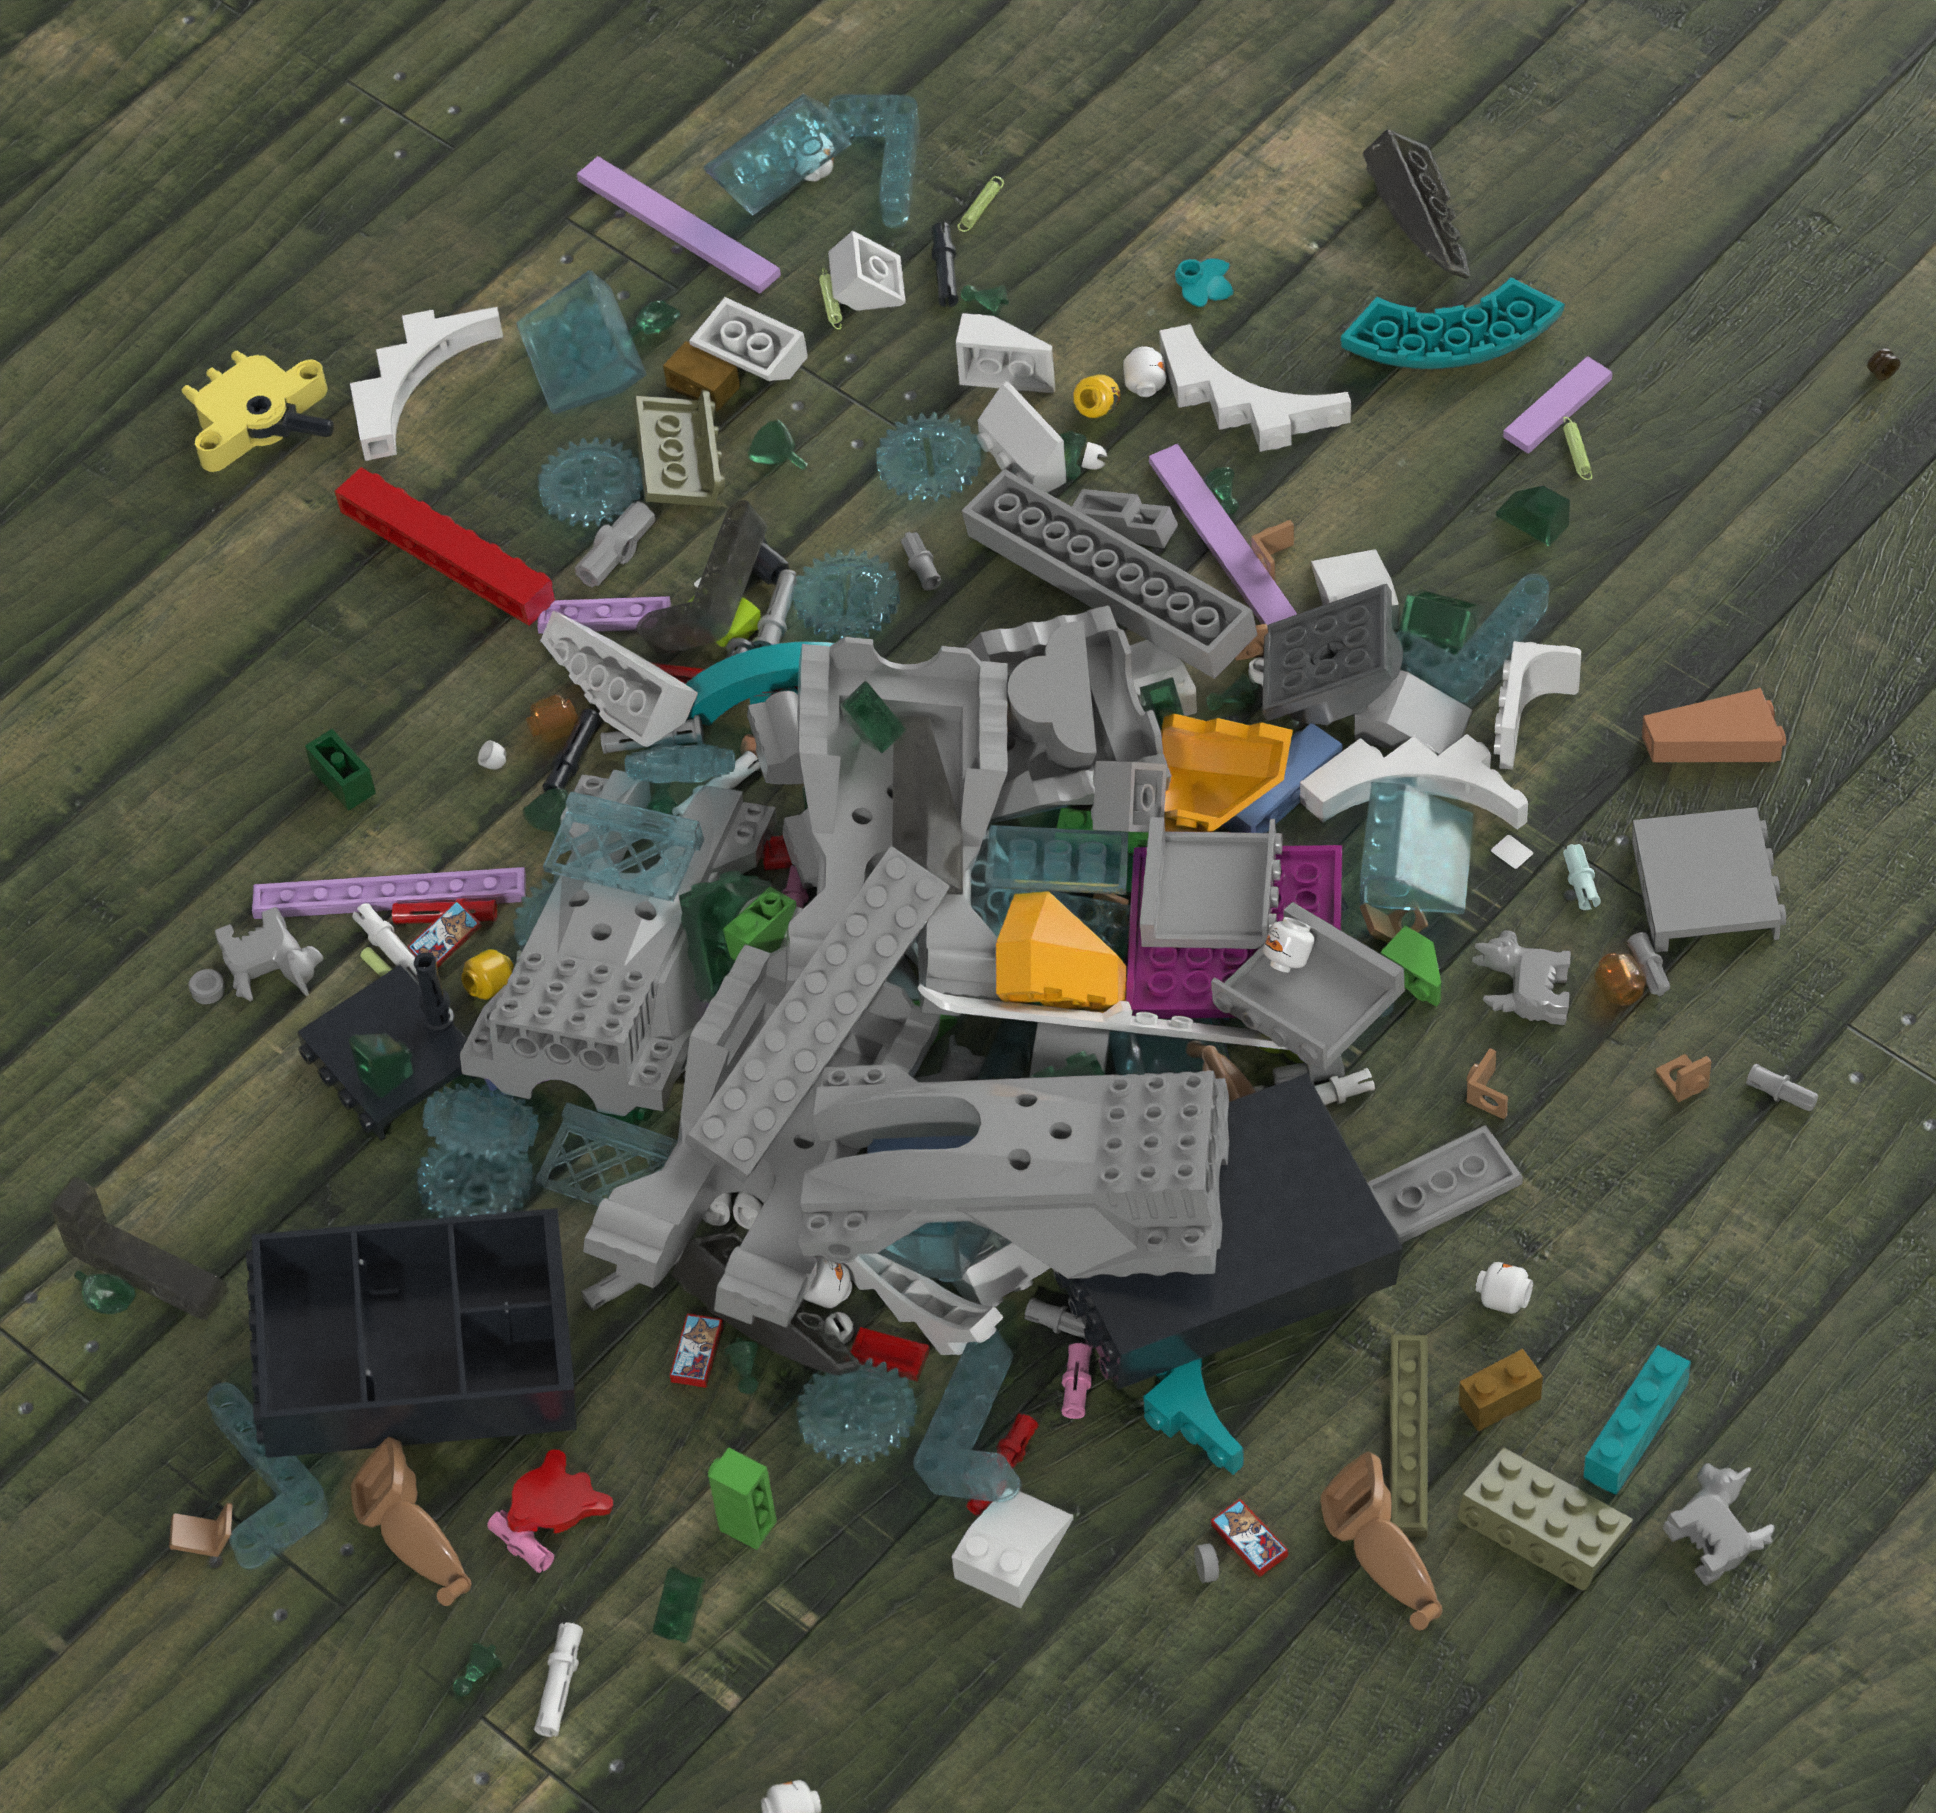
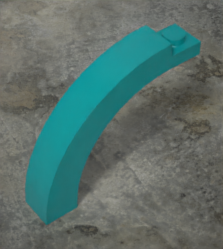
M790 642L774 644L739 653L710 666L685 684L698 692L687 719H694L695 715H700L702 724L710 726L721 714L750 697L774 689L798 686L799 658L802 644L830 647L835 643Z

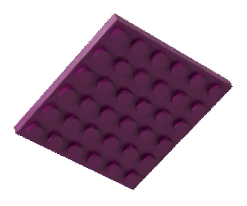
M1342 845L1283 846L1282 854H1276L1275 860L1281 861L1280 881H1274L1273 887L1279 888L1278 908H1272L1271 914L1277 915V922L1283 921L1284 910L1293 902L1341 931ZM1147 847L1134 848L1126 1001L1131 1006L1132 1016H1136L1139 1012H1147L1157 1015L1158 1018H1172L1174 1016L1187 1018H1237L1230 1013L1220 1011L1213 1003L1211 980L1216 978L1225 983L1259 949L1142 947L1140 918Z

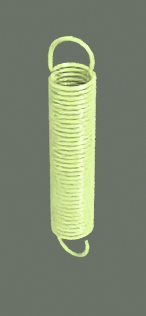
M992 177L961 219L963 225L969 229L961 230L959 228L960 222L958 224L960 231H968L974 226L998 191L1003 187L1004 183L1000 177ZM999 178L1002 181L1001 187L992 179Z
M822 268L823 274L819 280L828 321L836 329H841V323L840 328L834 325L842 321L839 302L833 298L831 275L827 273L825 268Z
M1564 417L1565 423V418L1570 421L1563 427L1576 471L1583 479L1590 480L1592 479L1591 467L1578 426L1568 417ZM1589 472L1591 474V477L1589 479H1586L1582 476L1588 474Z

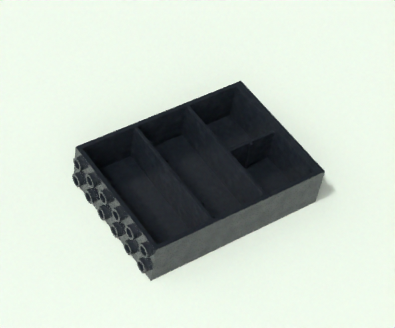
M1308 1074L1229 1102L1227 1117L1229 1134L1227 1165L1220 1166L1219 1171L1222 1236L1221 1248L1217 1249L1215 1274L1171 1272L1157 1276L1149 1273H1135L1126 1277L1100 1274L1090 1278H1066L1053 1269L1060 1289L1066 1288L1070 1296L1068 1301L1073 1316L1076 1319L1081 1318L1085 1326L1084 1336L1091 1349L1096 1348L1100 1356L1099 1365L1106 1379L1111 1378L1117 1390L1397 1283L1403 1247Z
M558 1208L252 1234V1249H246L247 1271H249L247 1290L250 1310H248L249 1327L252 1334V1340H250L251 1362H253L251 1378L255 1402H253L254 1424H256L257 1444L265 1445L266 1458L377 1448L388 1437L399 1440L401 1445L405 1446L577 1430Z

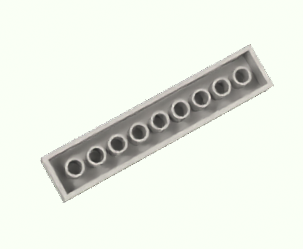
M1006 469L994 478L962 510L969 537L1093 609L1110 606L1117 623L1214 679L1257 636L1252 609Z
M890 846L692 1127L685 1143L745 1183L820 1076L824 1067L827 1066L940 904L950 886Z

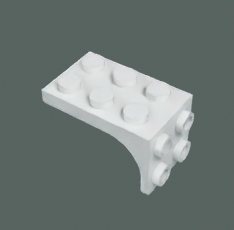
M1534 642L1513 643L1511 660L1504 661V682L1500 688V709L1496 715L1494 754L1500 755L1499 768L1513 770L1521 713L1530 700L1547 693L1574 695L1579 692L1580 649L1565 645L1553 646L1536 644Z

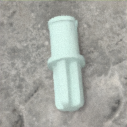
M1570 844L1563 852L1570 873L1568 876L1569 884L1574 886L1580 909H1592L1589 900H1592L1596 908L1601 903L1593 881L1595 872L1592 868H1589L1583 846L1580 844Z

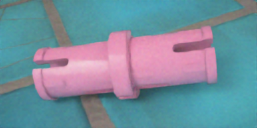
M1074 1343L1069 1346L1067 1372L1062 1377V1385L1065 1387L1062 1415L1071 1419H1079L1085 1416L1086 1393L1091 1387L1092 1378L1089 1375V1364L1092 1351L1086 1344ZM1077 1372H1078L1077 1390H1075V1388H1076V1375H1077Z
M501 1510L500 1513L497 1511L488 1521L487 1527L507 1544L508 1551L515 1556L519 1555L538 1573L550 1567L554 1560V1554L534 1538L532 1531L513 1532L507 1526L506 1511Z

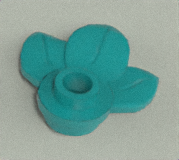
M1210 258L1199 262L1195 259H1187L1182 261L1175 271V280L1182 287L1183 297L1187 302L1196 307H1204L1208 298L1211 300H1223L1233 294L1231 284L1223 277L1228 271L1230 264L1223 260Z

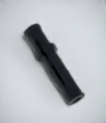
M941 222L931 228L934 243L931 254L932 259L936 263L938 302L942 307H946V297H948L949 307H953L959 301L954 268L956 247L952 244L950 224L944 222V233H942Z
M592 709L582 710L561 753L554 757L552 761L553 768L542 785L543 791L549 796L561 797L569 779L577 773L579 769L578 762L601 722V716Z

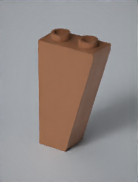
M1761 688L1643 716L1642 738L1652 762H1776L1781 760L1782 746L1786 745L1785 732L1782 726L1776 725L1774 720L1773 704L1770 700H1765Z

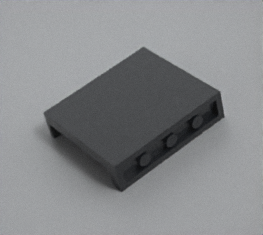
M398 965L297 1032L301 1043L298 1051L308 1065L315 1064L319 1069L317 1072L323 1083L328 1088L334 1086L338 1091L337 1096L347 1110L353 1108L358 1114L357 1119L362 1128L367 1133L373 1131L380 1141L386 1139L383 1126L462 1074L460 1053L467 1041L454 1024L442 1033H433L425 1028L423 1023L424 1013L419 1007V998L422 994L420 986L401 965ZM440 1015L441 1022H444L443 1015ZM470 1076L472 1080L477 1078L475 1076Z

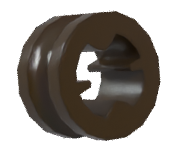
M1883 348L1873 354L1868 361L1867 367L1878 380L1883 381L1892 377L1898 371L1901 362L1898 357L1894 356L1891 349Z

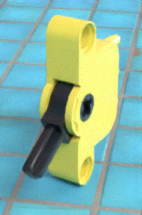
M234 351L231 354V358L235 361L236 365L223 374L214 368L208 369L207 376L212 382L203 387L199 392L189 385L182 388V393L195 405L200 425L203 428V431L196 436L195 446L202 468L209 472L224 469L256 445H271L280 441L283 437L288 438L291 431L321 437H331L333 434L334 422L332 420L301 414L320 401L327 393L322 365L316 360H304L285 372L265 356L255 355L247 357L239 351Z

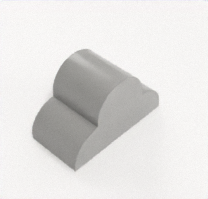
M1084 621L1069 622L1057 628L1050 636L1043 656L1032 657L1021 662L1013 670L1007 684V728L1023 740L1045 742L1046 749L1053 761L1060 767L1072 772L1091 768L1097 753Z
M1038 1022L1030 1078L1104 1075L1110 1043V1030Z

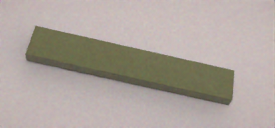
M1391 1335L1390 1522L1397 1525L1407 1537H1427L1428 1335Z

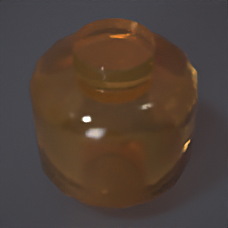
M558 694L534 702L530 707L531 717L526 718L532 736L539 735L546 743H551L570 735L574 724L578 721L576 711L570 699H564Z
M1628 953L1607 954L1600 960L1594 974L1596 984L1606 1000L1612 1004L1630 1005L1640 999L1644 993L1646 976L1635 958Z

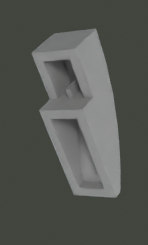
M1082 489L1072 506L1074 509L1132 542L1146 546L1165 548L1178 526L1169 506L1142 504L1138 494Z

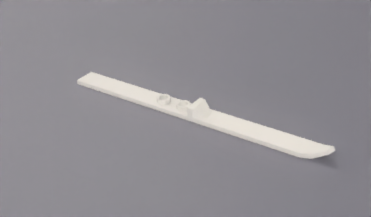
M921 983L918 986V990L925 998L941 1009L956 1013L1289 1050L1285 1047L1277 1046L1268 1036L1258 1030L1193 1023L1192 1019L1182 1016H1174L1172 1020L1158 1019L1157 1015L1147 1012H1139L1136 1016H1132V1009L1127 1001H1119L1106 1012L1101 1013L959 997L939 993L924 987Z

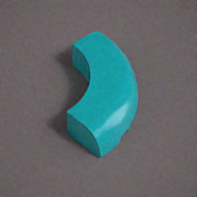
M1511 277L1494 292L1481 298L1479 304L1464 308V305L1435 309V313L1416 312V308L1398 305L1376 297L1342 334L1341 345L1345 350L1363 358L1397 367L1413 369L1459 368L1498 358L1532 341L1562 316L1564 303Z

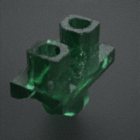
M674 1566L667 1570L652 1631L655 1635L667 1640L675 1639L685 1644L691 1640L697 1612L703 1602L702 1593L706 1579L685 1574Z

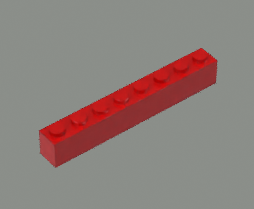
M360 467L335 490L341 513L528 626L555 601L552 588L553 583L546 574L534 571L521 559L513 558L504 553L496 544L487 543L479 538L471 529L466 530L457 525L449 516H442L432 510L426 502L415 500L402 488H395L385 482L379 474H372Z

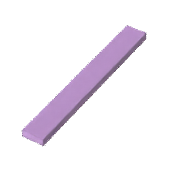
M599 156L577 173L578 182L757 293H762L781 276L780 268Z
M1173 445L1150 455L1149 464L1260 623L1268 625L1297 615L1179 445Z
M524 867L254 884L252 914L254 919H262V912L274 907L278 908L283 917L354 913V911L359 912L357 908L365 903L370 904L374 911L392 910L393 903L455 902L458 898H465L466 901L496 900L497 904L525 902L526 872Z

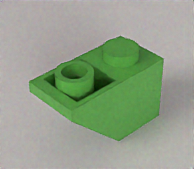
M772 887L764 891L723 929L730 957L736 960L745 944L768 953H773L780 949L789 922L797 906L796 901Z
M1405 925L1380 954L1404 968V985L1406 989L1411 991L1417 999L1427 1001L1437 1007L1441 1001V979L1434 942Z

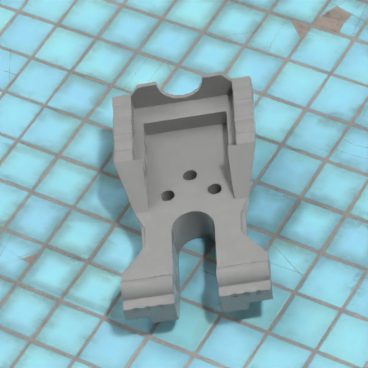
M1110 606L1090 609L1078 615H1061L1045 622H1028L1011 629L999 628L980 632L965 647L970 649L980 661L1007 663L1008 684L1013 670L1021 662L1032 657L1043 656L1047 642L1057 628L1069 622L1084 621L1097 751L1091 768L1075 772L1066 770L1053 761L1046 749L1045 742L1026 741L1017 737L1011 731L1007 732L1008 772L989 824L1060 809L1068 805L1094 804L1095 786L1093 784V773L1096 769V760L1167 764L1163 754L1160 728L1153 710L1145 712L1138 700L1132 676V652L1124 630L1117 628ZM793 691L778 692L770 696L765 702L748 705L747 717L754 735L756 754L766 783L804 784L798 743V695ZM1168 765L1166 769V791L1169 789L1172 777ZM807 808L800 815L786 817L783 827V838L793 867L796 866L803 889L817 887L818 865Z
M844 637L830 647L802 644L798 675V743L818 865L817 896L788 925L785 993L790 990L889 847L892 846L950 886L946 895L918 935L919 985L921 983L926 988L947 995L1000 1001L996 994V941L998 938L971 907V872L1008 772L1007 663L980 661L968 648L941 646L937 655L928 661L918 664H898L881 657L874 649L873 639ZM919 991L921 1013L960 1016L961 1013L941 1009L925 998Z
M613 770L609 779L582 774L560 817L562 834L572 853L507 984L483 1007L460 1053L462 1074L489 1079L503 1094L531 1099L533 1089L538 1083L546 1080H563L575 1084L584 1090L594 1101L597 1111L625 1116L636 1106L664 1111L676 1079L679 1078L683 1063L688 1055L690 1034L706 1012L702 914L714 888L755 868L760 858H765L763 854L764 845L767 840L770 841L771 834L777 823L776 807L743 802L742 791L704 786L695 794L682 814L658 863L650 869L639 873H622L617 871L633 837H638L641 834L645 822V812L651 802L649 776Z
M745 944L737 956L731 971L723 979L717 994L711 999L703 1017L697 1022L690 1034L678 1143L661 1171L616 1187L608 1199L604 1198L596 1211L593 1224L585 1236L583 1252L617 1264V1275L654 1288L667 1275L681 1255L713 1201L724 1193L748 1192L762 1200L764 1205L741 1246L736 1247L729 1258L725 1274L717 1286L714 1311L751 1325L757 1316L788 1327L815 1278L817 1265L815 1256H803L799 1245L803 1218L800 1201L805 1171L835 1159L856 1156L861 1148L847 1147L840 1143L839 1140L820 1141L813 1121L817 1087H822L824 1070L745 1183L685 1143L692 1127L787 994L785 993L786 946L773 953H768ZM885 981L826 1067L895 1064L914 1078L938 1034L941 1014L921 1013L920 1006L913 1003L903 987Z
M895 1064L824 1067L822 1087H817L813 1121L820 1141L839 1140L840 1143L850 1148H864L869 1146L873 1139L971 1136L974 1138L969 1143L958 1148L881 1151L835 1159L805 1171L800 1201L803 1218L799 1245L803 1256H823L828 1261L834 1263H850L855 1260L857 1254H876L926 1223L970 1221L999 1233L1066 1278H1090L1100 1274L1126 1277L1135 1273H1149L1157 1276L1171 1272L1215 1274L1217 1249L1221 1248L1222 1236L1219 1171L1220 1166L1227 1165L1229 1150L1227 1121L1229 1093L1225 1078L1216 1079L1214 1071H1199V1073L1181 1072V1074H1174L1172 1072L1162 1074L1148 1073L1144 1075L1126 1074V1076L1098 1075L918 1083Z

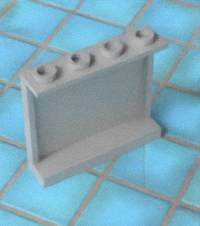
M1757 807L1633 820L1632 845L1655 952L1668 951L1669 939L1766 928H1771L1773 939L1779 940L1781 925H1786V912L1783 904L1778 905L1777 897L1780 896L1779 880L1777 876H1772L1771 869L1774 867L1773 853L1771 848L1765 847L1764 841H1767L1768 838L1767 825L1765 820L1760 821Z
M1150 817L1140 918L1142 947L1260 949L1266 941L1271 925L1277 922V915L1271 914L1272 908H1278L1279 888L1273 887L1274 881H1280L1281 861L1275 860L1276 854H1282L1283 835L1282 833H1276L1275 819H1270L1269 833L1165 832L1164 817Z
M1292 902L1284 910V917L1296 919L1307 924L1310 927L1309 932L1314 936V944L1306 965L1298 969L1291 968L1289 973L1276 970L1270 966L1271 960L1264 955L1262 946L1225 983L1216 978L1211 980L1213 1003L1220 1011L1230 1013L1243 1021L1248 1028L1258 1030L1268 1036L1277 1046L1289 1049L1297 1054L1305 1063L1313 1064L1325 1071L1405 991L1404 968Z

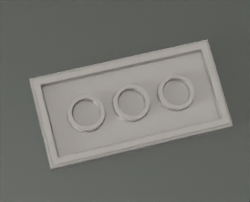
M1484 1125L1367 1183L1400 1244L1522 1185L1523 1177L1488 1127Z

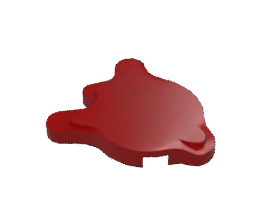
M554 1449L548 1451L542 1466L527 1472L515 1483L512 1491V1506L507 1514L506 1522L509 1529L513 1532H537L538 1527L554 1528L553 1534L575 1526L585 1517L608 1515L613 1508V1499L607 1494L594 1491L591 1487L590 1476L587 1473L567 1474L565 1471V1453Z

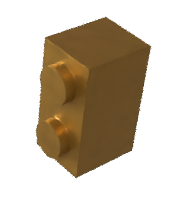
M687 341L663 365L667 387L692 400H699L702 390L709 391L710 401L715 403L716 412L740 388L737 366L692 346Z
M1521 1349L1460 1381L1459 1405L1479 1432L1540 1400L1542 1397L1543 1376L1526 1352Z

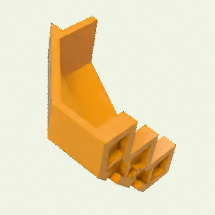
M1178 714L1165 716L1161 730L1163 754L1172 776L1169 789L1165 791V832H1213L1282 782L1285 776L1293 730L1261 722L1245 725L1220 718L1204 721Z
M1049 891L1014 894L996 941V994L1003 1002H1041L1043 1006L1084 1009L1085 1011L1104 1013L1119 1001H1126V965L1115 952Z

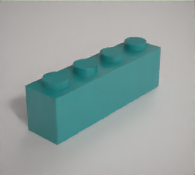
M1657 1345L1585 1456L1583 1479L1614 1495L1618 1494L1688 1385L1691 1361Z

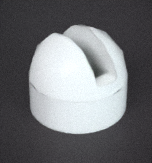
M1088 442L1082 467L1091 470L1102 468L1105 463L1097 459L1098 456L1107 457L1105 449L1098 444Z
M1264 658L1253 659L1249 664L1248 671L1250 681L1254 685L1257 683L1262 684V687Z
M488 740L479 752V765L494 770L501 768L506 763V750L500 744Z
M841 1312L828 1316L824 1323L826 1339L837 1345L848 1342L854 1333L850 1317ZM835 1323H841L845 1330L839 1332Z

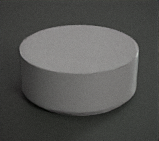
M204 969L196 972L191 977L189 989L196 1002L211 1004L223 996L225 984L219 972L212 969Z
M1210 1543L1195 1546V1563L1201 1582L1216 1581L1219 1577V1566L1214 1547Z

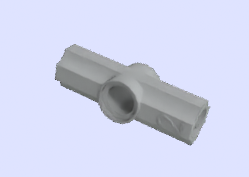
M639 501L635 504L632 503L612 526L607 524L600 528L594 539L593 548L575 567L576 575L584 584L592 588L595 585L599 586L618 563L626 564L630 561L636 551L638 540L655 522V515L648 509L647 505Z

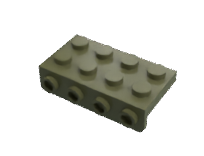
M702 390L699 400L636 396L633 407L645 502L715 506L718 494H723L725 476L720 474L719 471L722 454L721 450L716 448L718 426L713 425L715 403L710 401L709 391Z
M1503 1448L1463 1493L1458 1511V1519L1469 1528L1478 1531L1501 1546L1508 1548L1581 1590H1586L1591 1585L1595 1571L1629 1532L1633 1522L1632 1518L1506 1448Z

